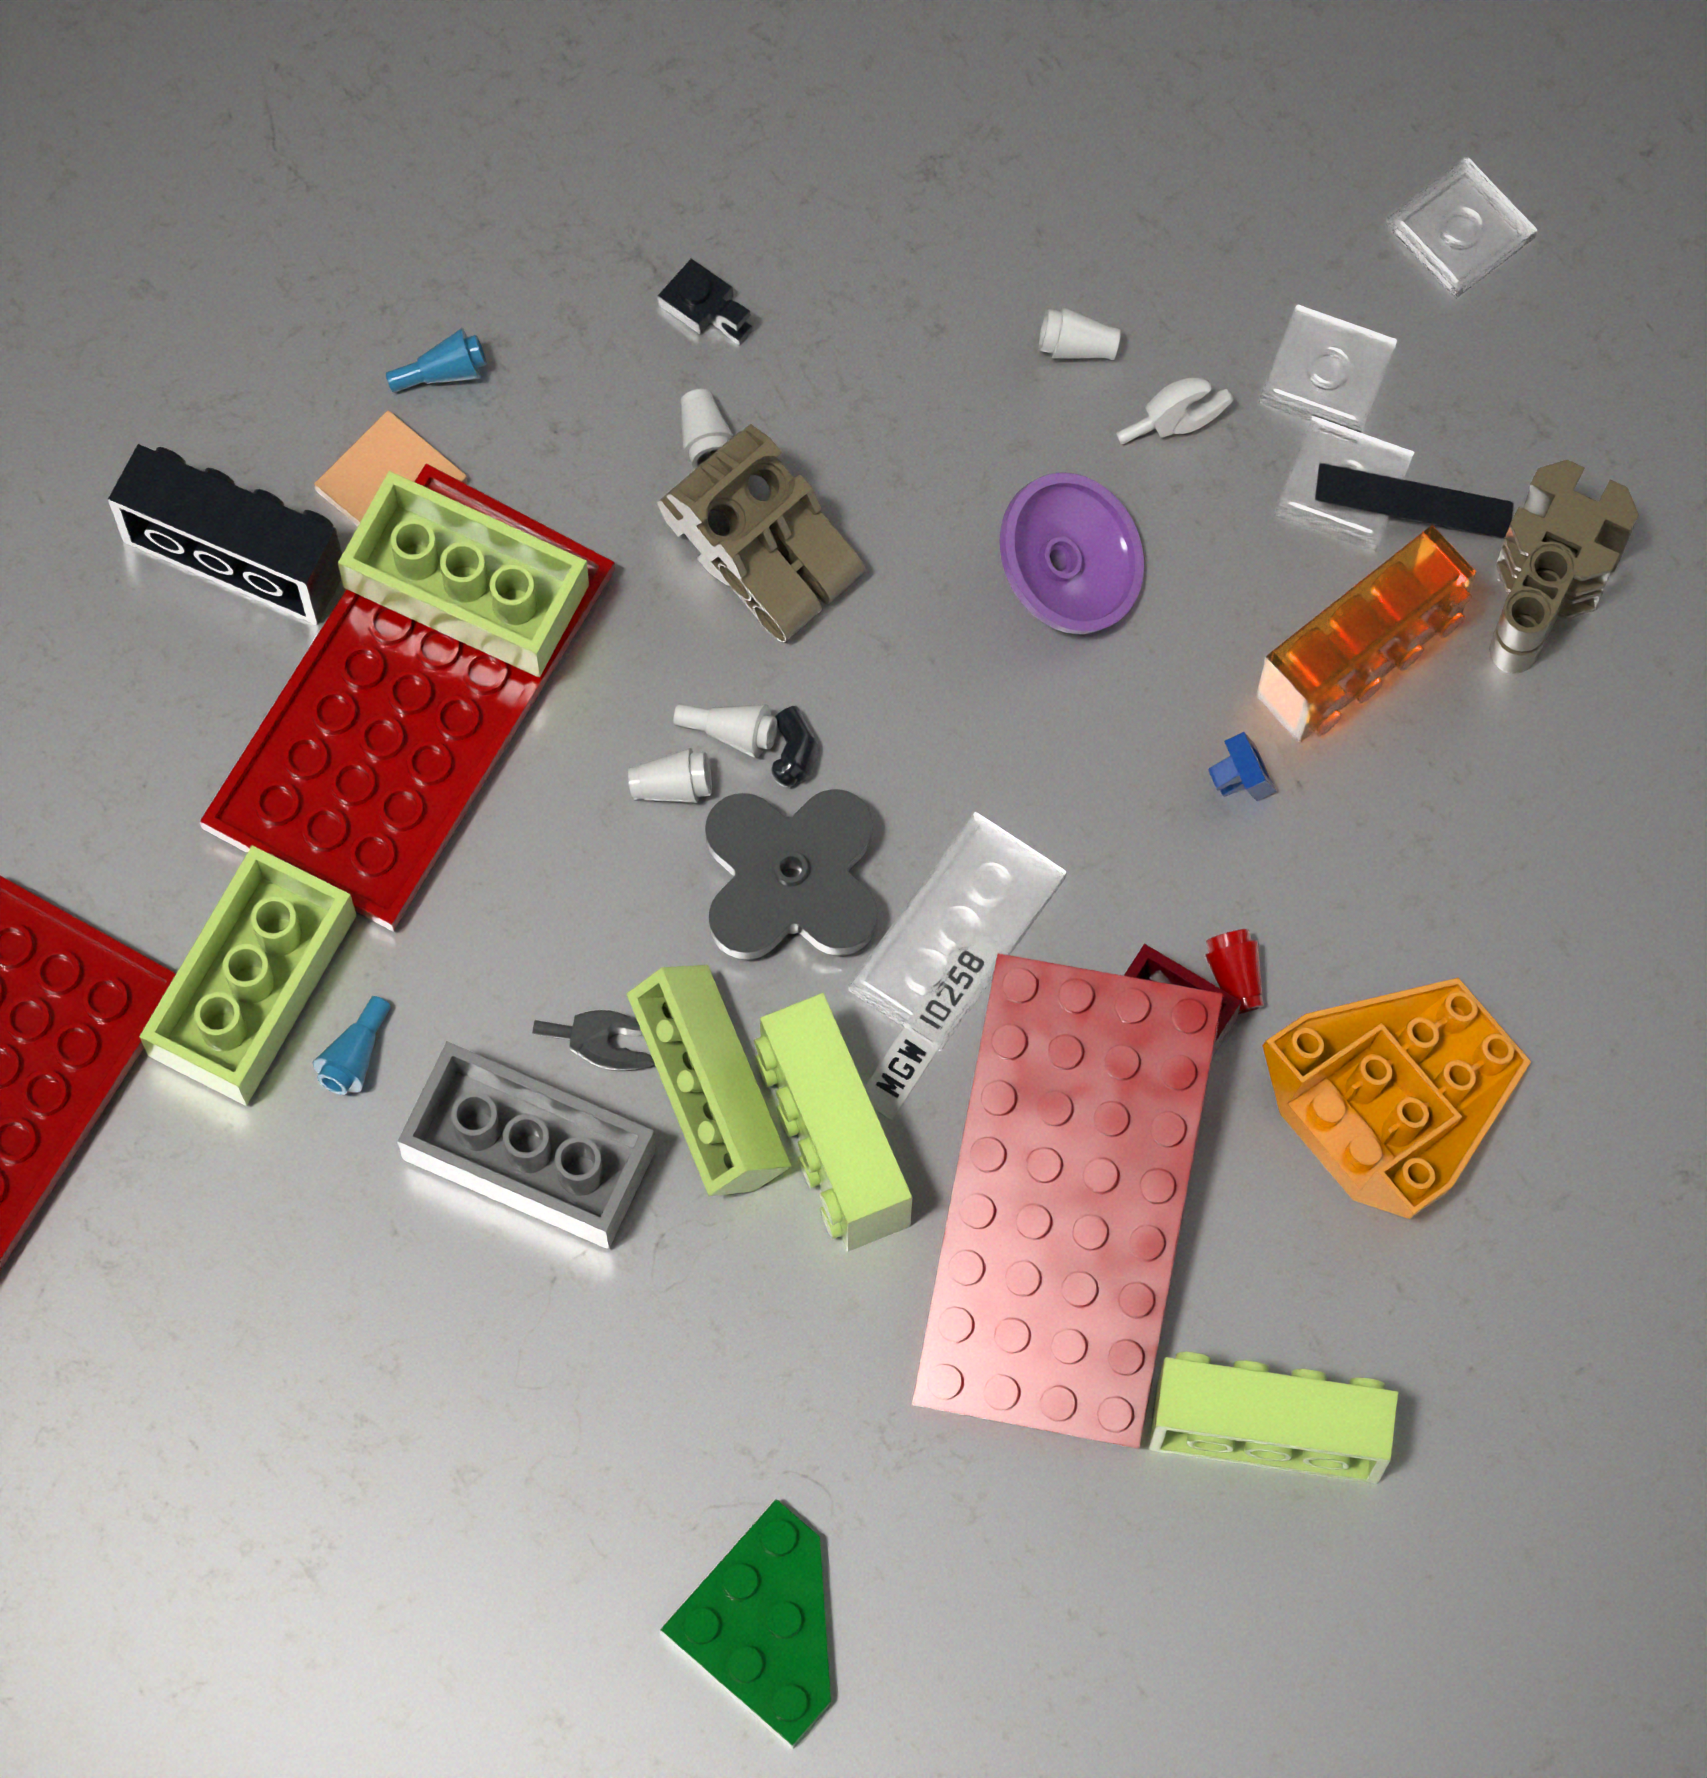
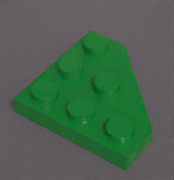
M775 1499L660 1629V1632L791 1749L798 1744L831 1706L820 1536Z

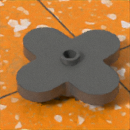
M840 789L822 791L811 797L792 817H785L765 799L748 793L733 794L715 804L709 812L705 825L707 847L713 858L734 876L715 896L709 909L710 933L716 945L723 952L738 959L759 958L772 951L788 933H800L817 949L831 955L852 954L869 943L877 927L876 901L869 889L849 872L867 852L873 837L872 815L868 806L861 798L849 791ZM787 869L801 871L796 877H787L782 874V871Z

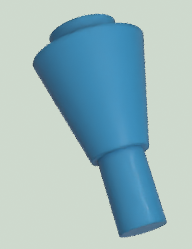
M461 328L417 358V362L386 372V378L393 393L422 382L429 384L481 379L479 368L487 365V361L477 335L467 337L464 329Z
M372 996L357 1022L351 1024L313 1061V1068L318 1073L317 1080L326 1089L339 1095H345L347 1092L357 1093L362 1090L376 1040L375 1034L391 1009L387 1001L380 997Z

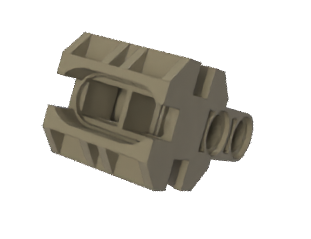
M750 424L744 430L734 435L657 502V505L666 523L679 537L685 534L700 551L701 554L696 558L703 567L726 586L729 585L768 632L777 640L786 643L822 611L819 600L825 604H830L859 579L866 569L857 553L820 510L821 506L813 488L801 474L796 477L791 475L777 458L782 453L778 446L769 436ZM751 475L760 476L767 482L770 491L767 501L757 500L749 492L748 481ZM710 510L721 511L727 516L730 523L727 536L717 535L710 529L708 525Z
M1564 460L1538 468L1530 483V490L1524 507H1518L1510 523L1496 563L1506 592L1509 593L1489 647L1490 657L1498 668L1512 674L1522 673L1530 669L1536 662L1558 616L1563 619H1570L1595 611L1604 593L1611 572L1614 573L1639 516L1628 487L1610 479L1598 502L1574 491L1585 467L1570 460Z

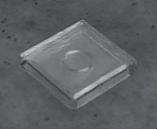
M1465 157L1391 213L1386 221V226L1455 299L1534 240L1537 229L1468 157Z
M1296 304L1261 392L1259 403L1360 439L1397 340Z
M1312 416L1277 504L1275 516L1376 552L1390 516L1316 501L1315 493L1319 464L1325 463L1404 479L1414 452Z

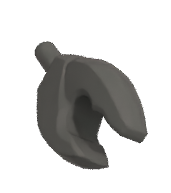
M611 1010L588 1011L575 1015L573 1026L538 1020L534 1021L532 1034L570 1040V1051L600 1068L621 1071L654 1065L650 1054L633 1052L628 1048L617 1049L609 1043L610 1038L616 1034L643 1035L638 1022L625 1014Z

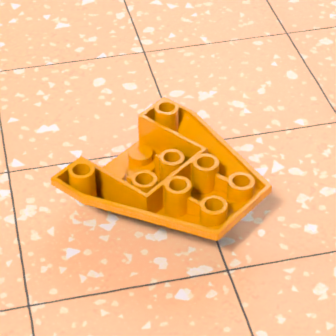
M1459 978L1306 1013L1267 1039L1262 1045L1280 1115L1352 1200L1407 1219H1411L1449 1192L1531 1063L1530 1059Z

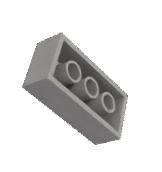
M448 1041L397 1141L403 1160L607 1249L610 1248L656 1151L654 1130Z

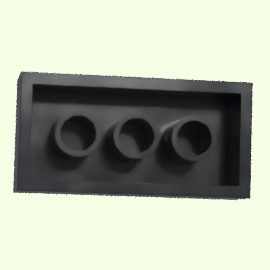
M138 444L108 498L124 543L315 625H318L342 580L338 566L342 551L336 528L333 527V523L329 519L311 510H305L302 514L285 507L281 499L268 491L255 489L252 493L238 487L228 475L219 470L206 468L203 472L189 466L180 455L167 448L157 447L154 451Z

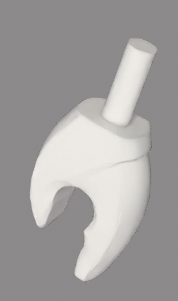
M1198 377L1182 379L1164 387L1145 406L1149 417L1116 434L1123 445L1155 428L1160 438L1171 436L1172 434L1193 432L1205 426L1223 412L1233 402V396L1228 389L1206 396L1211 391V384L1208 380Z

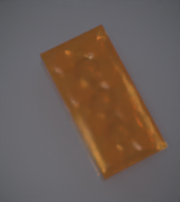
M1431 525L1270 652L1265 658L1256 696L1299 743L1313 732L1318 737L1324 735L1342 718L1343 714L1340 711L1353 700H1356L1359 704L1367 701L1383 685L1382 677L1395 667L1400 671L1407 669L1423 654L1425 649L1422 645L1436 634L1443 639L1459 627L1465 619L1463 614L1464 608L1472 599L1470 590L1477 572L1442 534Z

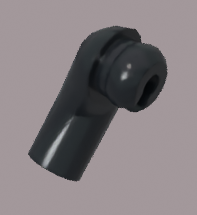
M798 706L788 707L775 716L777 726L786 741V745L782 751L781 759L773 762L771 772L774 779L784 787H791L797 781H804L811 774L819 755L818 742Z

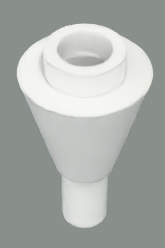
M678 704L674 712V725L706 731L708 735L754 758L760 757L764 749L769 750L772 748L777 733V719L770 715L768 704L715 707L711 710Z

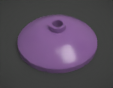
M1053 473L1042 476L1024 486L1009 503L1000 529L1001 560L1012 590L1031 614L1059 631L1072 634H1088L1103 630L1117 623L1130 611L1142 586L1144 574L1143 549L1140 536L1131 516L1122 503L1108 489L1098 482L1079 474ZM1050 558L1054 561L1055 568L1052 565Z

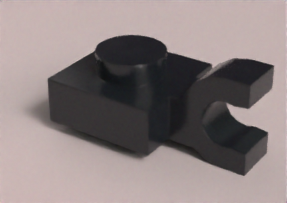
M692 258L657 296L660 307L699 334L711 323L740 346L753 331L752 325L747 322V319L751 316L750 310L731 300L734 297L732 286Z

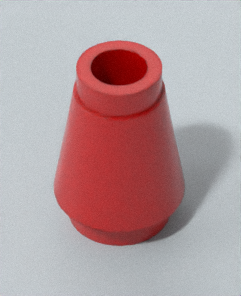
M1249 929L1227 932L1206 940L1209 953L1204 955L1220 989L1242 1001L1238 1015L1264 1007L1258 941H1252Z

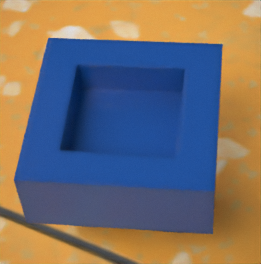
M1245 732L1224 741L1230 756L1208 769L1216 789L1221 791L1223 797L1246 789L1256 801H1259L1277 792L1255 743Z

